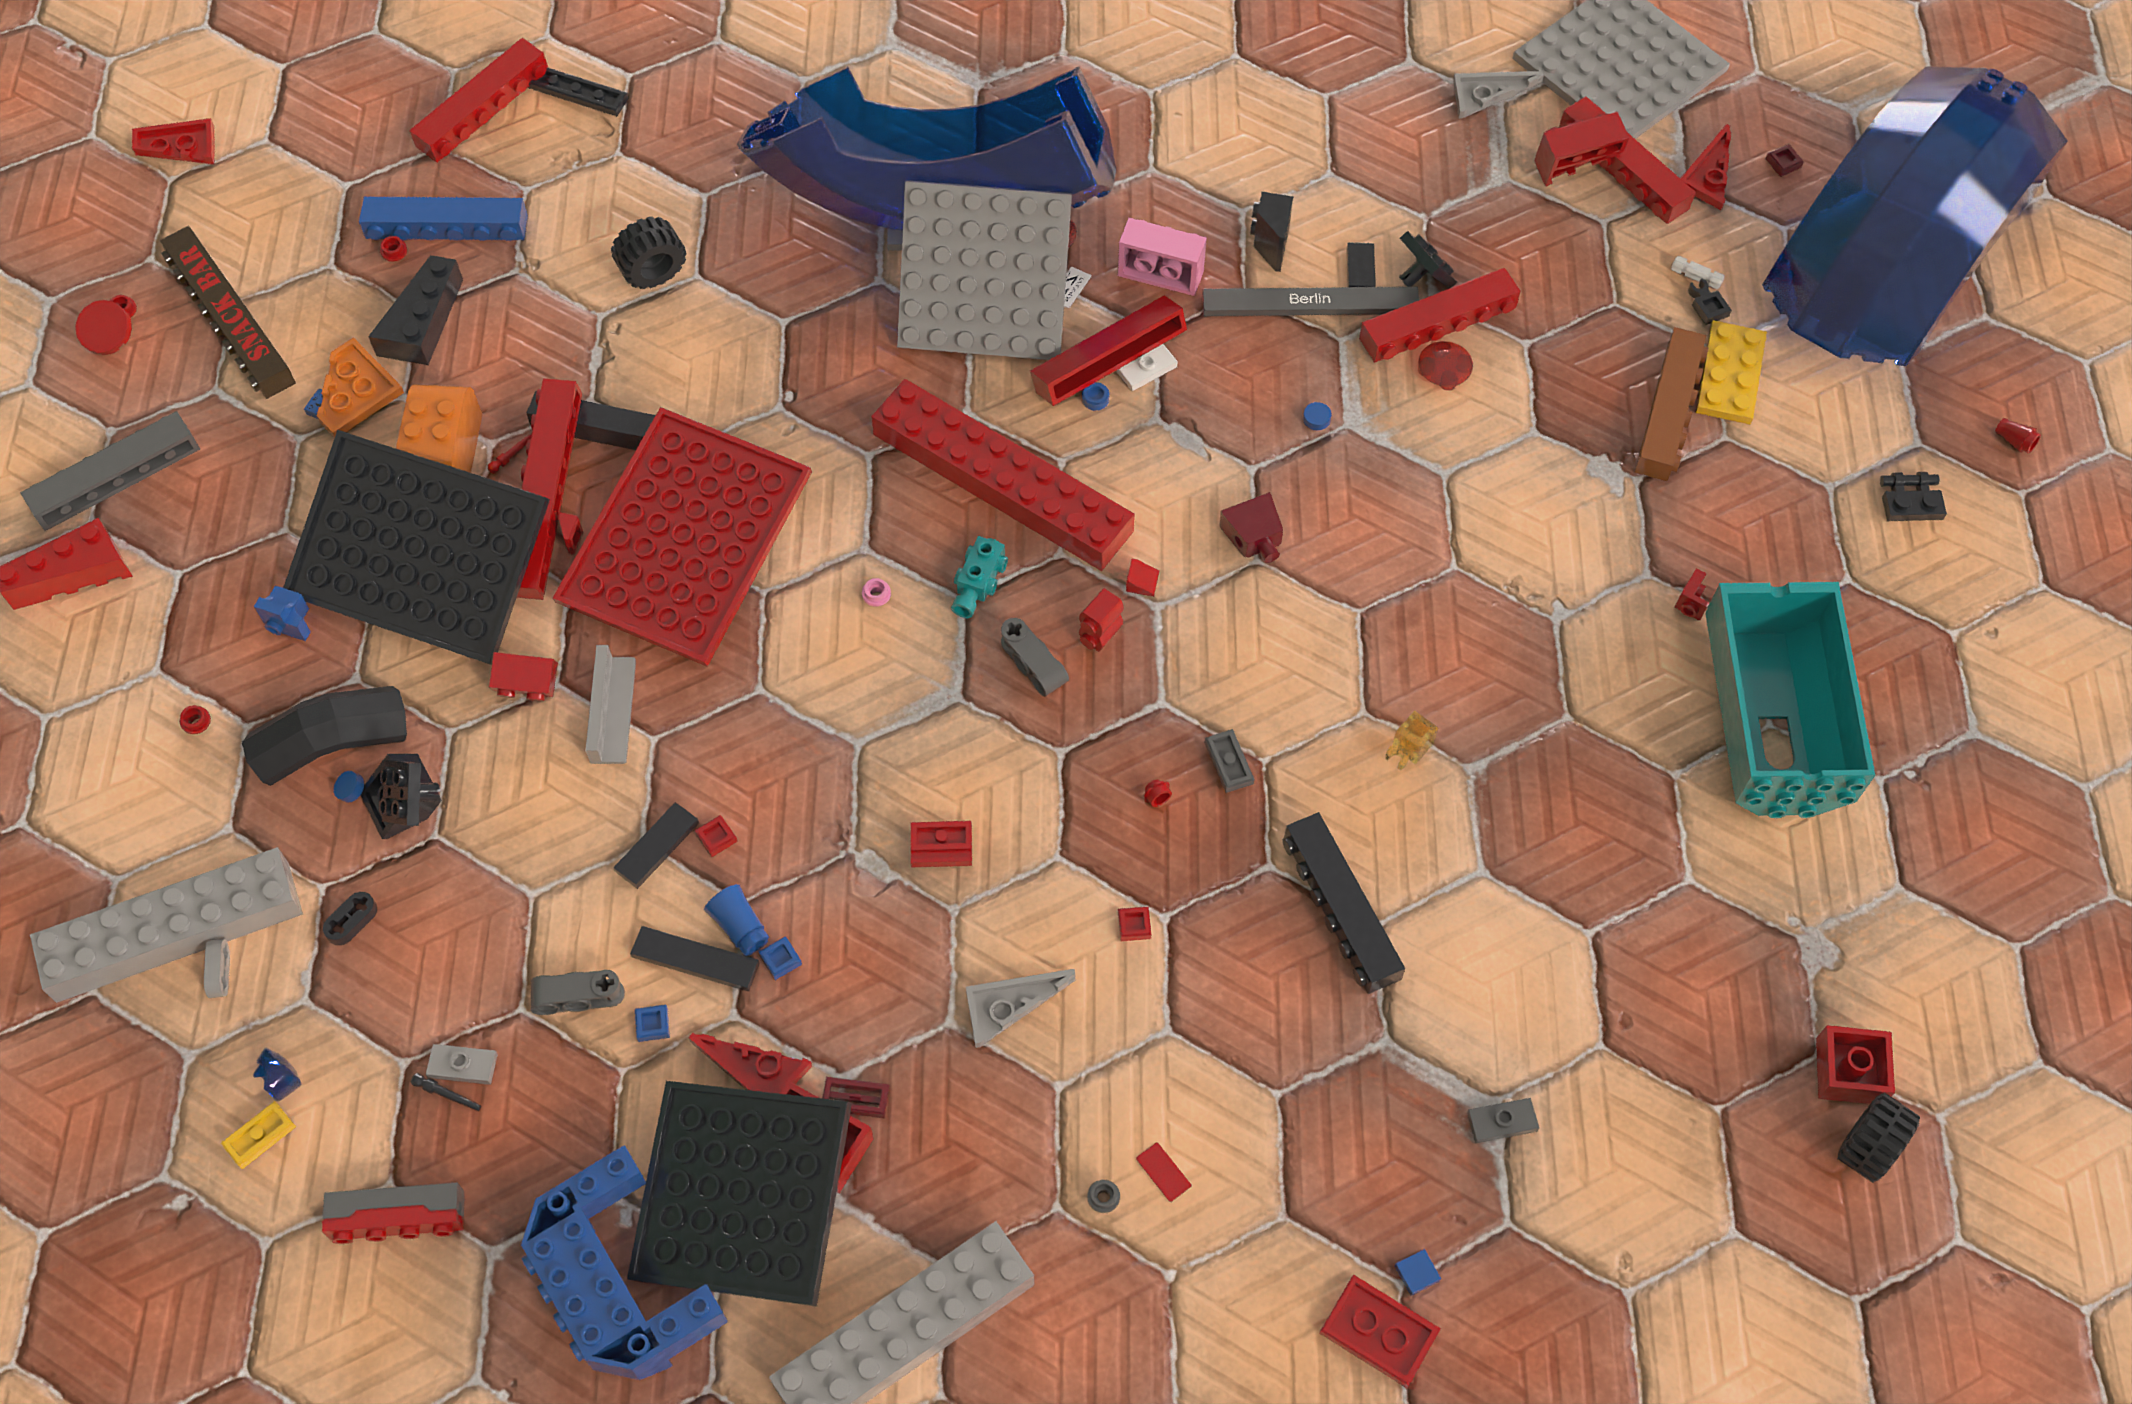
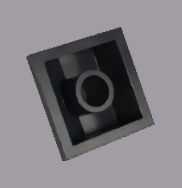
M1262 191L1260 202H1254L1252 218L1257 219H1252L1250 235H1255V249L1276 272H1281L1294 196Z
M387 754L364 784L361 797L382 839H389L413 827L382 821L379 803L381 798H383V785L380 780V773L384 767V760L421 763L420 783H433L418 754ZM441 798L438 802H420L419 823L429 818L442 801Z

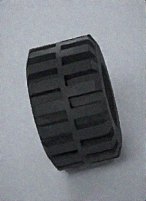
M647 217L644 220L641 218L633 224L630 223L626 229L618 233L619 236L614 239V245L611 247L612 258L627 283L631 284L634 288L639 287L640 289L654 288L675 277V274L682 269L681 265L685 263V256L687 255L683 243L671 224L661 217L655 219L654 217Z
M1884 1092L1878 1095L1845 1138L1838 1151V1160L1872 1183L1880 1180L1910 1142L1919 1126L1920 1116Z

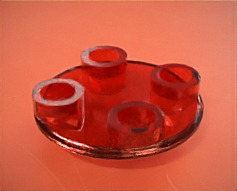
M1439 341L1428 345L1422 350L1418 360L1419 374L1447 391L1453 390L1456 385L1465 382L1473 370V360L1469 352L1459 344L1449 341Z

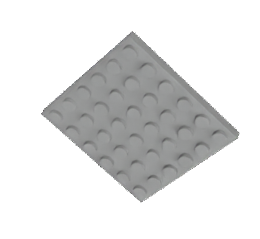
M1586 0L1514 51L1512 58L1527 71H1543L1542 83L1570 105L1587 96L1607 114L1618 111L1626 131L1635 139L1728 71L1730 65L1729 62L1648 0Z
M905 181L897 347L1050 360L1059 355L1062 346L1072 194Z

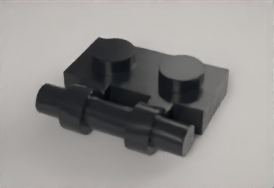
M1895 472L1891 475L1881 476V487L1891 486V491H1885L1882 496L1887 521L1944 520L1947 512L1942 491L1930 490L1929 488L1932 485H1939V475L1928 474V472H1917L1916 475H1903L1902 472ZM1904 486H1916L1917 491H1905Z

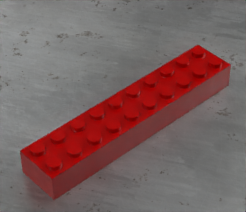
M904 379L871 416L874 436L1100 571H1103L1134 532L1135 513L907 379Z

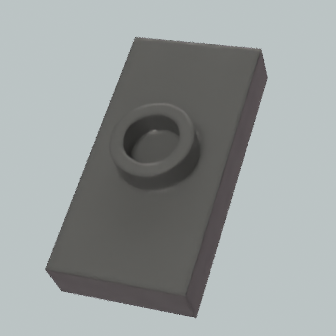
M1233 729L1205 738L1204 743L1226 793L1254 784L1255 779Z
M1531 1098L1468 1109L1467 1111L1475 1144L1538 1132L1539 1130Z

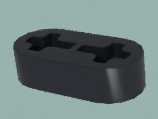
M366 892L352 894L323 924V933L330 943L341 946L351 941L375 917L377 913L376 902ZM360 903L366 905L367 909L365 911L357 910L356 906ZM336 926L343 927L344 932L340 934L334 932L333 929Z

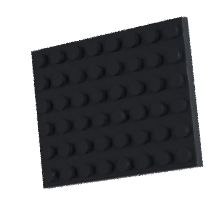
M337 430L283 588L301 594L307 603L492 665L493 653L499 651L550 499Z

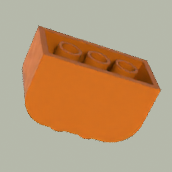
M412 385L407 394L396 449L471 473L483 416L474 390L471 387Z

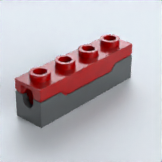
M458 1183L326 1192L324 1193L322 1233L335 1244H349L353 1242V1239L358 1238L379 1242L386 1240V1236L397 1235L402 1239H415L423 1233H432L434 1236L440 1237L450 1236L453 1234V1231H463L465 1191Z

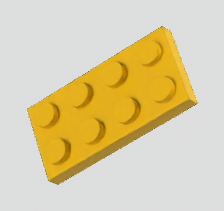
M1715 320L1712 321L1707 343L1709 349L1703 366L1696 413L1751 425L1754 418L1767 331Z

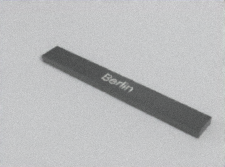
M1418 287L1203 289L1204 316L1382 315L1419 301Z

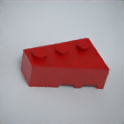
M1618 111L1610 114L1602 113L1589 120H1577L1568 126L1548 129L1543 133L1534 162L1546 187L1553 184L1552 179L1566 172L1568 176L1576 174L1575 168L1591 162L1593 166L1623 153L1630 137Z

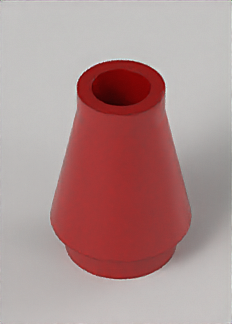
M2003 418L1995 429L1997 434L2001 435L2020 453L2023 451L2028 454L2031 453L2041 438L2037 428L2013 422L2006 418Z

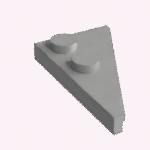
M1544 72L1454 74L1453 84L1459 118L1467 117L1541 84Z
M1069 969L967 986L966 994L975 1047L983 1046L1076 980L1075 970Z

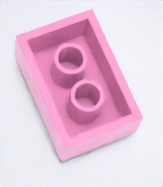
M1129 218L1119 241L1118 276L1195 296L1204 272L1207 238L1194 233H1186L1170 227H1163L1143 220Z

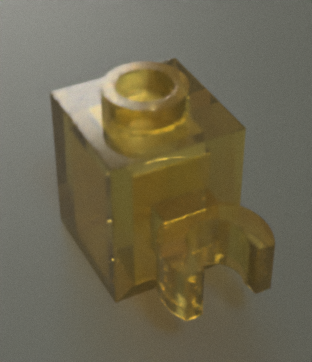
M1414 711L1396 730L1393 745L1388 748L1385 759L1388 761L1393 755L1400 756L1402 759L1397 767L1399 770L1406 767L1408 760L1416 764L1434 745L1439 728Z

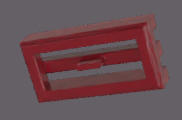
M826 1077L822 1099L879 1105L878 1108L852 1104L850 1114L885 1118L890 1085ZM831 1087L881 1093V1097L831 1091Z

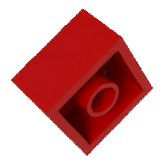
M1826 1025L1816 1037L1818 1099L1871 1104L1878 1095L1884 1092L1892 1097L1895 1094L1892 1032Z

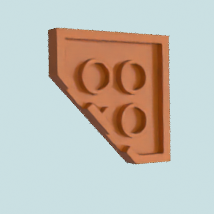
M353 337L330 353V368L328 375L325 376L322 390L323 399L321 407L318 408L317 418L335 438L337 430L349 431L404 394L402 386Z

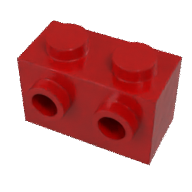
M494 652L489 688L497 691V696L515 698L516 693L527 695L526 699L544 701L545 697H554L558 662L552 658Z

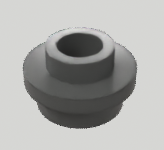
M1109 1180L1096 1181L1088 1190V1203L1096 1212L1109 1213L1119 1204V1189ZM1100 1193H1107L1110 1199L1107 1202H1101L1097 1197Z

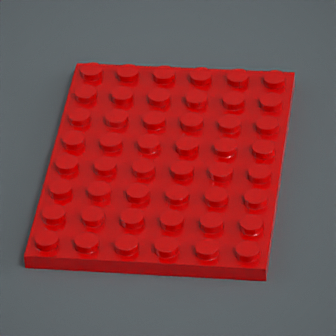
M660 407L555 592L553 600L555 603L708 667L812 474L811 467Z

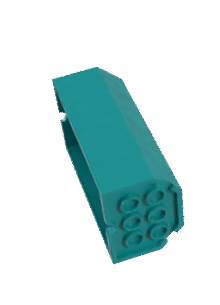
M1788 582L1781 587H1773L1770 583H1719L1705 615L1735 803L1758 816L1782 818L1786 815H1799L1801 818H1811L1857 802L1875 777V770L1839 582ZM1759 719L1787 720L1793 755V765L1791 767L1776 769L1767 762Z

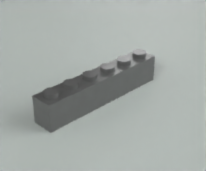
M176 411L20 493L44 531H47L197 452L200 448Z

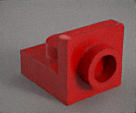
M1697 568L1683 589L1674 608L1680 610L1687 617L1701 620L1709 606V602L1700 598L1706 588L1702 582L1707 573Z

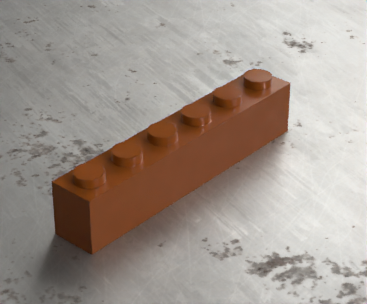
M1674 327L1667 345L1634 473L1668 481L1671 471L1677 472L1681 461V456L1677 455L1678 449H1683L1687 437L1686 433H1682L1683 427L1688 428L1692 417V412L1688 411L1689 405H1694L1698 390L1693 389L1694 384L1699 385L1703 373V368H1699V364L1705 362L1709 347L1704 346L1707 335Z

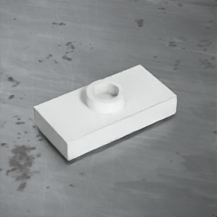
M1162 344L1117 370V373L1130 390L1134 391L1175 369L1178 361Z

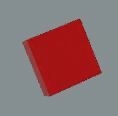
M721 815L695 830L696 836L711 857L738 842L737 837Z
M1149 906L1118 909L1120 941L1151 939Z

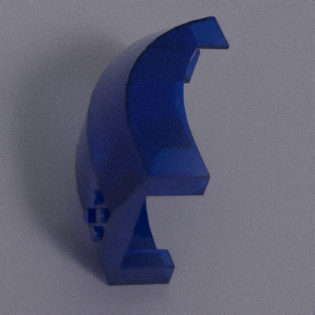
M1080 66L1003 99L950 109H917L891 106L866 100L849 67H846L795 92L797 97L789 104L786 101H782L767 112L769 117L760 121L755 120L749 124L737 142L738 148L765 173L803 198L824 209L853 220L903 231L905 181L1071 193L1072 208H1078L1084 205L1087 199L1094 196L1101 198L1109 194L1111 189H1113L1117 170L1109 127Z
M1924 67L1892 97L1845 156L1798 225L1762 286L1766 292H1772L1774 295L1772 302L1779 313L1786 314L1789 318L1787 325L1791 331L1833 355L1843 359H1850L1851 355L1862 356L1863 361L1883 363L1885 359L1895 360L1894 362L1898 366H1907L1924 347L1940 318L1986 254L2014 219L2031 202L2068 140L2036 95L2029 91L2025 84L2019 81L2012 82L2004 78L2002 72L1987 68Z

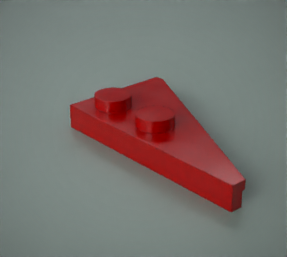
M1728 124L1722 128L1680 178L1696 192L1695 197L1720 211L1726 199L1724 196L1727 185L1726 174L1729 166V144L1731 141V126Z
M692 1033L688 1037L694 1046L745 1090L779 1094L788 1080L796 1084L813 1067L812 1062L808 1059L802 1058V1060L783 1056L781 1052L763 1051L759 1047L739 1042H734L733 1044L717 1040L714 1036L706 1034L696 1035Z

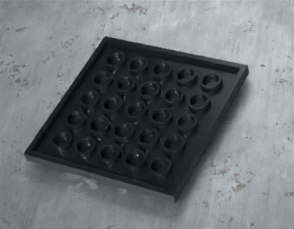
M666 1081L627 1280L694 1290L707 1284L711 1292L817 1307L852 1103L848 1101Z

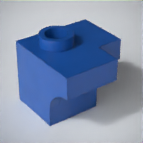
M275 585L267 598L259 597L254 605V608L265 624V629L275 635H281L282 633L306 641L311 633L304 621L309 607L303 596L299 593Z

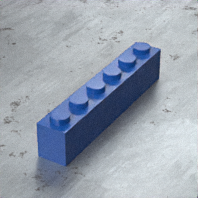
M363 197L359 223L365 238L374 240L397 236L401 240L512 241L525 239L528 214L523 198Z

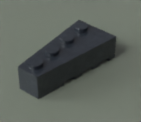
M429 256L368 336L376 356L429 365L463 282L457 260Z

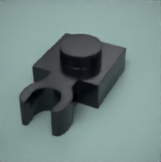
M1702 278L1698 285L1700 289L1696 288L1692 282L1690 283L1688 293L1691 297L1695 298L1692 306L1705 325L1711 324L1713 320L1719 321L1730 316L1732 310L1718 290L1714 292L1709 291V286L1705 279Z

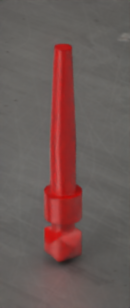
M532 433L515 444L506 453H501L496 458V461L490 462L487 465L488 471L495 474L499 471L500 466L504 467L509 463V459L526 446L528 439L532 437Z

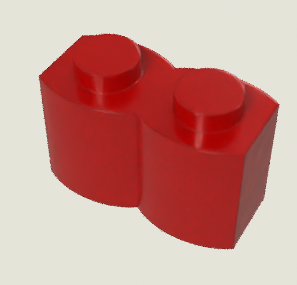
M1105 588L1095 596L1079 615L1081 643L1090 650L1095 649L1098 652L1103 649L1123 625L1121 616L1124 610L1123 602Z

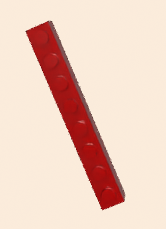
M543 378L541 389H538L536 393L538 407L536 414H533L531 418V429L533 432L531 439H528L526 444L528 458L526 465H523L521 469V480L523 482L521 489L546 497L550 501L517 598L544 600L559 521L558 513L561 510L582 399V392L576 381Z

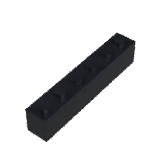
M1318 812L1286 825L1285 835L1282 839L1283 846L1288 855L1293 854L1297 862L1296 868L1300 878L1303 881L1307 880L1311 888L1310 894L1314 904L1317 907L1321 906L1325 913L1324 920L1328 930L1331 933L1335 932L1340 941L1338 945L1342 956L1346 960L1350 959L1354 967L1353 974L1358 985H1364L1367 993L1370 994L1402 980L1406 968L1321 814Z

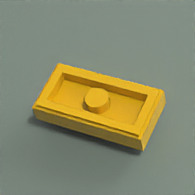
M274 1101L223 1140L221 1145L235 1163L243 1169L296 1128V1126L279 1104Z

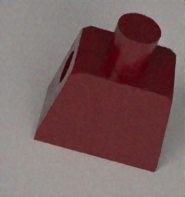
M1270 492L1221 510L1219 526L1244 557L1249 558L1260 553L1265 563H1271L1280 556L1276 547L1282 543L1283 527Z

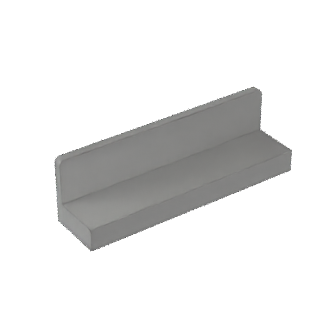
M596 645L585 750L591 764H625L627 762L636 659L634 657H612L608 645Z

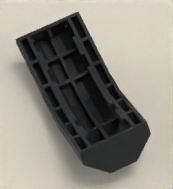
M394 686L327 693L302 701L251 731L242 741L245 758L262 783L271 786L323 755L341 749L405 741L407 736L405 708L400 691Z

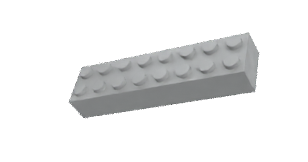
M277 847L30 934L42 990L58 1003L203 951L208 941L225 939L228 942L303 915L289 862Z
M995 1221L776 1371L769 1378L785 1404H865L1033 1287L1034 1274L997 1221Z

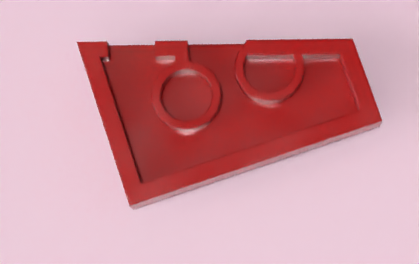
M211 118L133 128L132 149L136 156L215 165L214 123Z

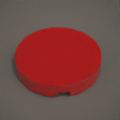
M94 301L84 307L78 315L75 325L76 336L82 346L95 354H113L119 351V348L130 339L132 331L131 318L121 306L113 301Z

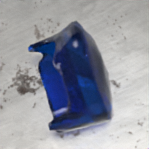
M268 1048L263 1049L257 1059L259 1066L254 1071L253 1077H262L264 1079V1090L275 1101L280 1102L298 1089L302 1082L295 1068L283 1056Z

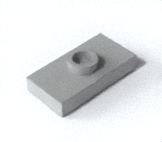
M433 1044L426 1076L433 1079L491 1085L498 1054L494 1050Z

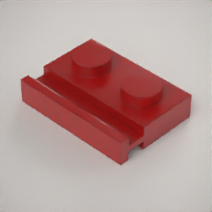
M972 821L911 822V868L972 866Z

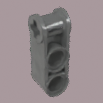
M1010 618L1002 624L1001 646L1003 650L1015 662L1018 669L1029 678L1042 696L1046 697L1069 681V675L1064 666L1054 658L1046 645L1035 636L1024 621L1018 618Z
M611 970L571 972L555 976L542 975L531 979V1012L537 1015L614 1007L620 1004L625 997L624 986L620 983L616 973Z

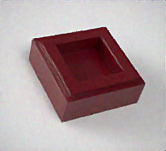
M1790 144L1767 153L1765 158L1780 177L1802 168L1804 163Z

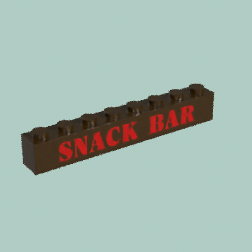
M188 225L161 239L160 242L165 250L161 252L164 260L169 267L173 265L176 267L173 272L181 284L187 283L188 286L185 289L193 302L197 300L200 302L197 307L205 319H212V322L209 323L217 337L223 335L225 340L222 343L230 356L236 354L237 358L234 360L243 374L246 372L250 374L247 379L254 391L261 390L265 398L268 399L296 384L289 367Z

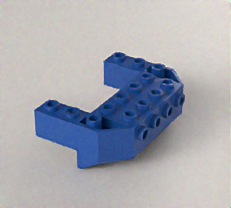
M624 1145L535 1199L521 1243L526 1256L521 1259L531 1276L535 1273L538 1274L542 1284L538 1285L537 1288L546 1304L553 1301L558 1310L557 1313L553 1314V1317L563 1333L569 1330L574 1341L569 1343V1346L577 1360L580 1362L585 1359L594 1371L642 1380L673 1366L669 1359L728 1321L707 1284L648 1321L643 1317L589 1218L646 1184L640 1170Z

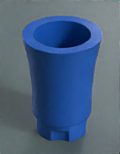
M739 884L723 889L705 905L704 911L722 928L734 945L740 948L745 956L752 955L768 943L769 936L749 905Z

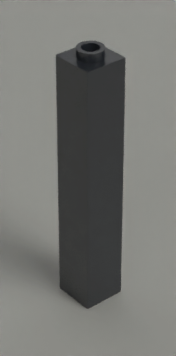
M535 391L526 412L530 426L532 415L537 412V391ZM581 400L574 438L636 450L656 415Z

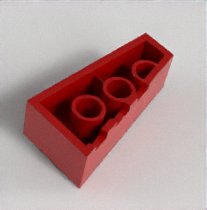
M97 518L1 565L0 593L12 609L16 610L51 600L53 595L60 593L69 595L79 592L78 588L92 584L98 587L108 584L110 579L117 577L126 579L133 577L111 535L101 520Z

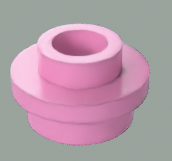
M871 579L862 588V598L870 606H882L890 599V587L882 579ZM875 592H880V593H881L880 595H877V596H873V595H872V594L875 593Z

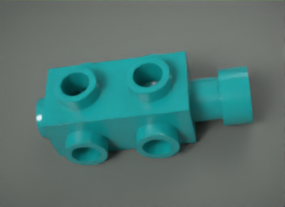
M978 536L974 545L968 547L965 554V564L963 568H958L954 577L957 593L960 594L955 597L951 606V610L956 615L962 618H971L977 607L976 600L984 602L987 595H994L998 580L995 579L997 573H1004L1008 563V557L1005 556V544L992 538L986 539Z

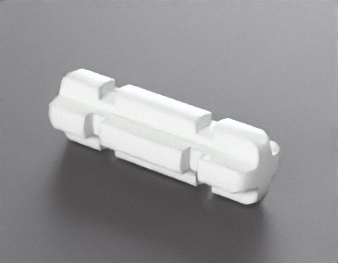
M1681 256L1675 258L1671 267L1672 271L1679 274L1684 272V276L1698 282L1703 278L1709 283L1708 286L1714 289H1719L1724 280L1722 273L1717 271L1712 273L1710 268L1693 261L1688 263V259Z

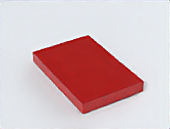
M1353 1274L1319 1334L1403 1387L1408 1388L1441 1328Z

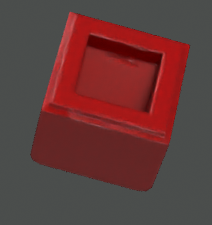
M559 512L558 516L563 538L569 554L573 555L582 537L583 529L578 516Z
M1132 558L1126 581V592L1154 597L1160 570Z

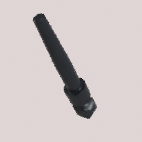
M416 1073L411 1078V1084L416 1087L422 1086L424 1091L431 1094L436 1093L477 1111L481 1109V1106L438 1085V1082L430 1078L426 1080L421 1074Z

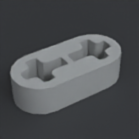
M225 939L208 941L206 944L204 989L208 998L226 997L228 994L230 950Z

